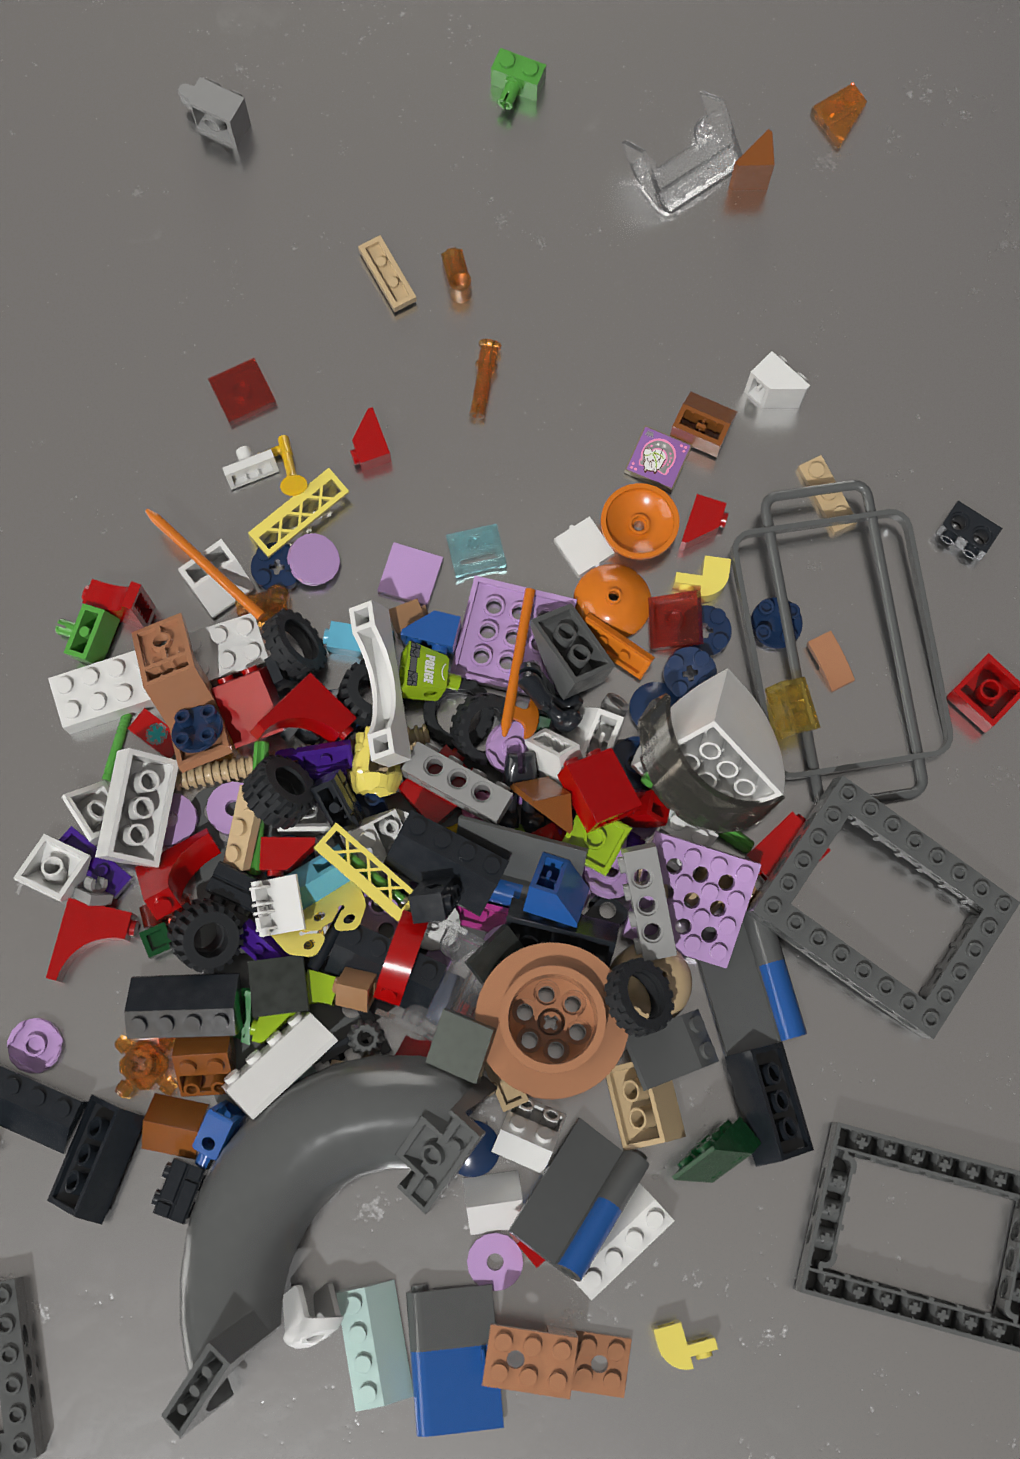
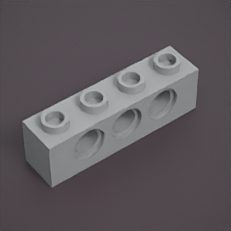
M417 742L411 752L412 760L406 761L401 768L402 775L478 818L499 825L513 801L511 789L502 782L497 781L495 784L487 780V775L478 769L473 768L472 771L463 766L464 763L454 756L449 755L448 758L439 753L440 750L436 746L427 742L425 745ZM438 764L443 769L438 774H431L428 772V768L431 765ZM457 777H462L466 780L465 785L459 788L454 787L451 782ZM480 790H486L490 796L488 799L481 801L475 797V794Z
M654 842L622 848V856L617 857L620 874H626L627 884H623L625 900H631L632 911H628L631 928L636 927L638 937L633 938L636 955L642 954L644 961L676 956L677 951L657 847ZM639 869H645L648 871L647 878L641 882L635 881L634 873ZM645 896L652 897V905L649 908L639 907L641 898ZM648 924H657L658 931L655 934L647 935L644 933V929Z

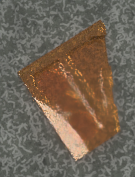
M851 83L814 105L811 112L837 148H839L864 110L867 100L856 85Z

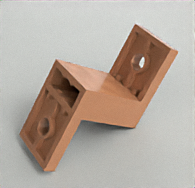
M182 613L131 633L143 688L168 725L170 734H172V728L176 722L174 717L182 709L189 710L193 707L211 704L221 714L211 691L213 686L194 656L186 621ZM224 719L220 737L206 750L197 753H186L179 750L173 743L177 764L182 773L233 753Z
M491 1323L482 1386L570 1399L571 1390L624 1398L632 1339L547 1325L546 1332ZM517 1350L524 1355V1362L521 1366L512 1367L508 1364L507 1356L511 1351ZM597 1355H602L607 1359V1367L601 1372H597L591 1367V1361Z

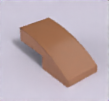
M832 631L808 641L807 647L819 665V671L831 693L855 681L846 657Z

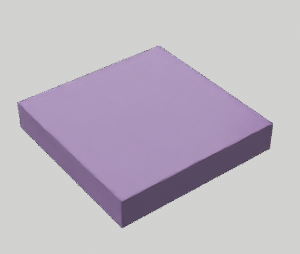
M393 542L377 590L378 593L407 602L418 599L420 606L425 604L428 608L443 563V557Z

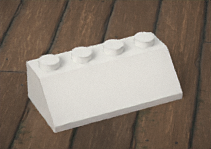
M132 748L117 751L95 855L96 858L125 864L159 867L178 772L177 760Z
M296 1012L287 1021L289 1025L281 1032L279 1030L274 1032L266 1040L268 1044L259 1051L257 1049L246 1058L245 1061L247 1063L239 1071L234 1069L225 1077L224 1081L226 1083L221 1087L240 1109L253 1120L338 1041L310 1012Z
M640 1183L582 1281L574 1280L591 1301L674 1222V1219Z

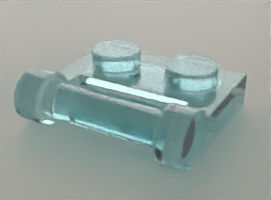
M497 523L446 535L456 580L472 573L499 568V570L507 568ZM491 553L496 555V558L461 565L460 560Z

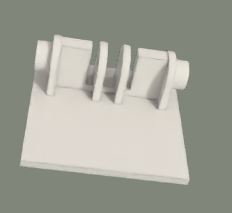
M297 874L251 882L252 888H249V891H251L252 902L256 901V904H252V908L257 907V912L253 913V916L258 915L255 921L256 932H259L260 937L306 929Z

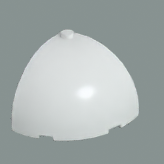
M728 668L699 684L669 708L645 736L631 764V767L640 776H643L647 770H652L696 802L704 805L735 807L736 803L751 802L753 805L772 800L784 793V764L774 731L758 702Z

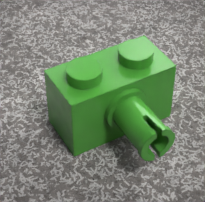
M500 48L491 67V85L503 89L497 101L498 105L504 108L507 103L506 110L512 109L517 95L537 102L546 81V64Z
M82 604L75 623L63 618L57 622L64 625L65 628L56 626V633L69 637L63 653L89 665L103 661L120 619L103 609Z

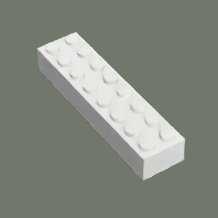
M246 614L189 633L194 656L213 687L219 684L218 679L229 674L236 678L243 675L241 670L256 665L259 669L266 666L264 659L269 657L268 651L262 638L258 620L252 614ZM135 650L48 678L62 727L69 734L120 719L125 714L141 712L144 708L151 709L155 707L143 688Z

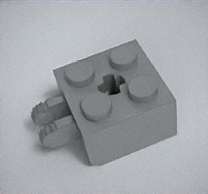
M199 77L195 86L189 85V83L180 84L178 86L180 101L182 105L192 110L197 130L237 148L251 125L245 98L235 90L229 91L221 87L216 81H208Z

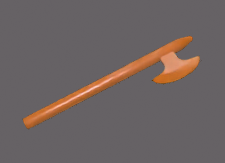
M150 509L145 510L153 524L258 621L263 618L265 612L162 516Z
M526 588L524 592L501 720L503 737L507 736L513 720L523 725L524 739H529L533 736L539 723V710L531 698L527 709L515 706L519 687V668L523 663L535 596L533 588Z

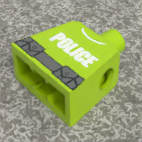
M409 641L401 653L399 679L402 698L437 701L446 691V688L456 691L459 689L461 675L448 672L449 658L446 655L413 641Z

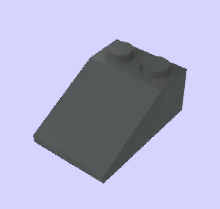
M572 603L530 620L529 624L548 678L563 700L603 683L615 667L613 661Z
M699 1009L672 1018L670 1022H667L668 1026L650 1035L635 1037V1034L628 1035L626 1047L643 1091L719 1062Z

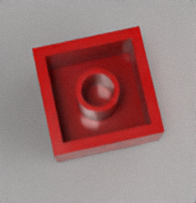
M988 653L956 685L946 698L986 733L1020 699V681Z

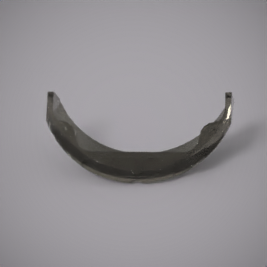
M665 693L653 699L638 720L637 732L640 731L642 753L640 761L643 771L647 770L653 783L651 788L660 801L668 809L673 810L678 818L698 829L704 828L715 831V833L735 832L759 823L785 798V796L781 795L765 802L746 801L725 795L710 786L694 771L679 747L671 720V696Z

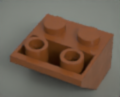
M690 392L675 419L670 436L717 457L737 415V411Z
M233 1036L175 1038L171 1057L181 1097L227 1094L221 1086L226 1083L224 1081L225 1077L236 1069V1050Z

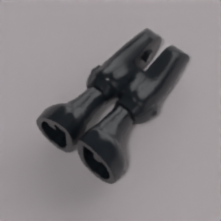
M523 662L520 665L518 686L532 699L536 707L546 712L554 726L562 733L575 729L583 718L582 713L578 710L583 704V698L576 694L563 700V698L555 694L554 685L539 668L530 662Z
M534 751L523 752L522 773H518L517 752H506L503 783L510 788L514 783L537 779ZM510 790L513 793V801L499 825L514 829L519 827V816L517 813L518 794ZM522 798L521 825L528 828L546 826L545 816L537 812L536 808Z

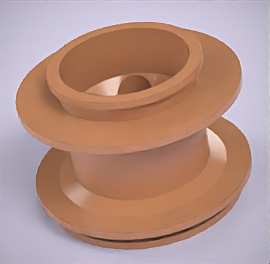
M540 943L514 952L495 967L479 994L475 1020L497 1029L487 1063L499 1078L514 1089L527 1094V1096L555 1100L583 1093L596 1086L610 1074L622 1056L628 1034L625 1033L624 1028L620 1029L616 1025V1019L612 1018L609 1014L610 1008L605 1002L607 992L604 991V985L608 982L606 979L608 973L612 971L604 962L590 952L573 945ZM544 987L550 988L554 993V999L550 1002L541 1001L538 996L540 989ZM569 997L578 999L580 1002L579 1010L576 1012L566 1010L565 1000ZM527 1005L532 1009L533 1016L529 1020H521L517 1016V1009L520 1006ZM545 1017L549 1019L555 1017L557 1019L555 1024L556 1030L552 1028L546 1030L544 1028L546 1023ZM573 1025L583 1027L585 1031L583 1039L574 1040L571 1038L569 1030ZM526 1033H533L537 1037V1045L530 1049L524 1047L521 1042L522 1036ZM551 1043H559L563 1047V1055L560 1058H552L548 1054V1046Z

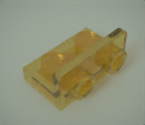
M805 677L781 681L765 689L767 701L780 739L821 728Z

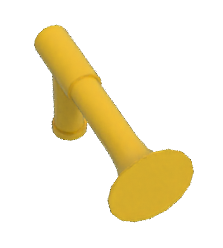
M281 435L278 437L279 445L270 448L274 458L281 455L284 462L286 478L282 480L280 488L288 496L300 495L307 489V480L303 476L296 474L289 437Z

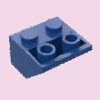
M434 610L402 629L401 640L403 648L406 647L409 641H413L444 654L453 660L461 631V616Z
M542 852L529 886L523 911L577 928L590 888L569 860Z

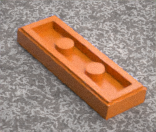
M589 613L584 622L610 659L641 680L655 657Z

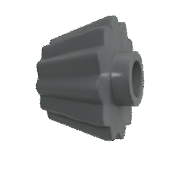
M370 1018L366 1021L359 1019L357 1024L351 1025V1031L347 1034L350 1039L348 1045L353 1047V1053H359L362 1057H365L367 1054L373 1056L376 1051H381V1044L385 1042L383 1037L384 1030L380 1028L378 1022L373 1023ZM364 1032H368L372 1036L369 1043H363L361 1040V1035Z

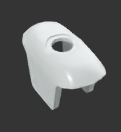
M332 1283L325 1284L313 1294L315 1318L309 1315L302 1285H295L283 1295L285 1327L283 1340L288 1346L297 1349L309 1348L328 1338L339 1328L344 1316L340 1313Z

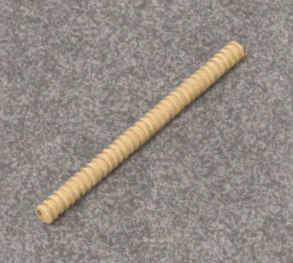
M422 724V727L419 728L415 725L413 729L407 727L410 751L413 750L417 742L424 745L426 742L430 743L426 724ZM348 737V740L350 739L354 758L356 739ZM274 750L273 753H269V755L273 754L275 756L277 750ZM249 754L247 758L240 756V759L232 757L230 761L226 758L223 762L216 760L213 764L208 762L207 765L198 766L184 773L178 769L174 789H177V791H181L182 788L189 790L191 786L194 788H198L199 785L206 787L208 783L212 786L215 785V782L223 784L225 780L227 782H231L232 779L239 781L242 777L245 780L253 770V755Z

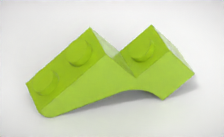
M310 969L307 970L306 980L309 1005H335L336 993H333L332 988L336 977ZM295 1013L254 1018L249 1033L253 1035L252 1041L260 1044L267 1043L266 1040L274 1032L280 1030Z

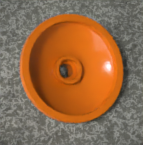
M645 483L623 486L607 499L602 509L601 530L609 546L624 557L636 560L654 558L664 553L677 536L679 529L677 507L671 497L656 486ZM641 524L643 529L636 530L634 525Z
M605 564L587 572L578 582L573 599H577L575 609L583 620L591 613L626 638L636 634L645 625L652 605L651 593L645 580L634 570L619 564ZM616 594L618 599L612 601L609 599V595Z

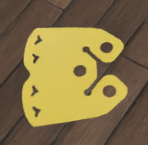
M349 881L304 909L306 929L303 930L318 931L334 920L341 905L345 907L341 910L334 924L335 929L338 931L356 929L362 921L366 908L365 898L361 890ZM317 913H325V917L321 921L314 920V916ZM347 915H355L353 922L344 923V918ZM302 930L271 935L285 952L295 956H314L319 952L325 941V937L321 933L304 934L301 936L299 933ZM307 941H315V945L311 949L304 948V944Z

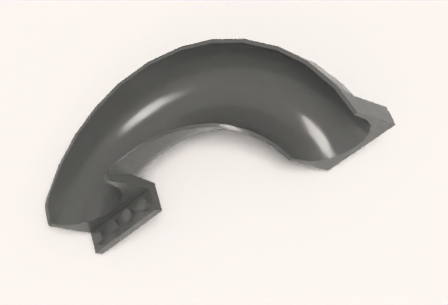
M373 1055L335 1063L298 1080L281 1093L254 1120L250 1117L225 1145L203 1183L186 1231L180 1272V1329L188 1375L161 1415L180 1439L233 1397L234 1393L227 1377L254 1348L281 1326L283 1295L291 1262L307 1227L321 1208L340 1189L359 1177L385 1170L411 1169V1172L400 1182L397 1188L426 1215L435 1206L486 1133L469 1116L487 1098L495 1093L497 1090L495 1084L483 1074L480 1082L474 1084L425 1063L427 1057Z

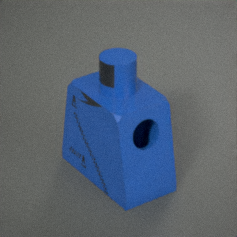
M224 1100L209 1108L192 1145L193 1149L199 1152L195 1160L197 1166L209 1170L214 1160L217 1161L225 1145L242 1127L248 1115L240 1107Z

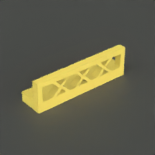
M328 468L310 482L303 493L290 498L249 531V539L255 546L258 545L269 558L349 494V490L332 470ZM333 484L340 490L334 497L323 496V492ZM313 500L319 501L316 512L313 514L302 513L303 508ZM322 501H328L322 506ZM293 516L299 517L298 526L295 529H282V525ZM302 517H306L307 519L302 522ZM272 533H278V542L268 549L262 541ZM282 533L287 534L285 537L281 539Z
M337 823L333 825L314 847L320 855L396 921L400 920L403 910L408 911L410 908L409 901L402 909L392 902V890L404 889L410 895L413 889ZM337 831L346 839V850L334 851L326 842ZM349 842L357 849L349 850ZM346 853L347 861L344 860L339 854ZM350 853H363L367 859V868L355 869L350 865ZM370 860L379 868H370ZM371 871H383L387 874L388 887L376 888L371 883ZM359 872H367L368 880ZM391 879L395 881L399 886L391 887ZM380 890H388L389 898Z

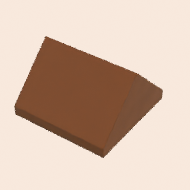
M770 129L735 162L729 188L732 191L768 189L775 165L773 132Z
M549 776L511 785V790L566 832L571 833L573 824L571 793Z
M154 1093L143 1119L141 1149L196 1160L198 1151L193 1149L192 1145L208 1112L209 1104Z

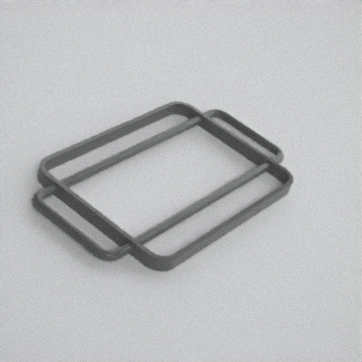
M859 480L771 492L763 498L761 503L763 527L746 530L737 536L731 546L730 557L756 699L769 721L738 553V546L742 540L760 536L766 537L809 769L808 771L795 773L785 771V780L810 777L813 795L818 803L824 794L821 775L914 761L917 775V783L914 787L870 795L881 803L920 796L928 784L924 759L939 756L950 748L953 742V728L911 521L903 512L896 509L876 511L870 487ZM852 490L860 492L863 497L865 513L776 526L773 523L771 506L776 501ZM890 518L896 520L902 526L943 730V743L936 751L923 752L878 519ZM867 521L912 754L819 769L776 534Z

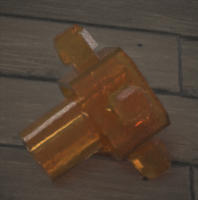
M121 1035L114 1045L121 1054H126L119 1061V1072L126 1079H122L119 1082L115 1092L125 1099L135 1092V1087L141 1091H150L160 1086L159 1090L166 1095L172 1096L179 1086L172 1076L167 1077L174 1069L172 1058L167 1052L168 1050L170 1052L173 1050L175 1038H159L158 1044L152 1040H138L133 1045V1040ZM146 1059V1061L144 1062L146 1068L145 1070H142L141 1063L143 1060Z

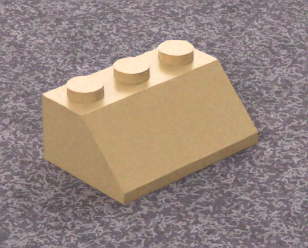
M632 1062L615 1066L610 1074L606 1076L624 1151L686 1137L672 1080L643 1091Z

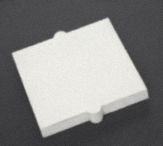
M590 516L575 526L570 525L567 531L554 538L555 543L578 576L594 567H598L601 562L615 554Z

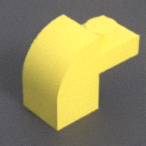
M705 556L702 562L701 575L676 572L673 589L685 595H692L694 592L698 593L697 603H706L716 599L723 592L728 581L731 559Z
M679 1319L651 1327L658 1351L670 1365L678 1369H694L691 1357L695 1356L696 1360L711 1357L713 1355L712 1351L718 1349L713 1335L686 1342Z

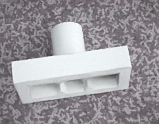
M242 446L236 450L238 462L222 468L231 490L279 472L271 449L253 455L249 446Z

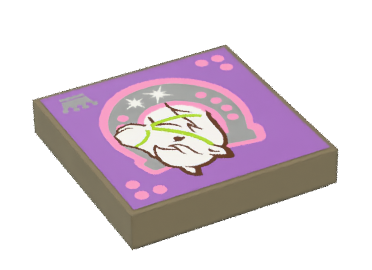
M644 426L624 473L672 493L692 445Z

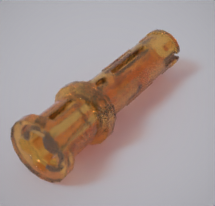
M481 339L479 341L481 349L479 359L475 362L478 372L469 415L473 418H476L478 408V419L485 418L492 374L498 368L496 364L497 353L501 350L502 345L492 339Z

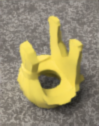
M366 726L365 732L356 733L355 755L352 763L353 770L349 772L352 789L356 794L361 793L365 795L369 793L376 794L378 797L394 794L402 780L400 764L388 767L387 773L369 771L370 750L367 734L370 726Z

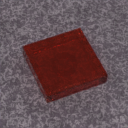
M255 358L208 378L230 426L277 405Z
M693 590L648 598L650 646L652 650L658 651L704 644L700 591Z

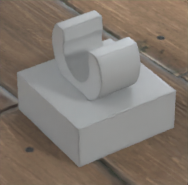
M87 876L84 880V887H75L73 898L89 906H111L113 895L105 891L108 885L107 879L98 876L96 883V879Z

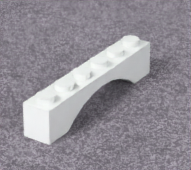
M370 600L349 608L352 634L365 660L372 688L373 716L367 734L371 761L386 767H392L412 760L389 609Z

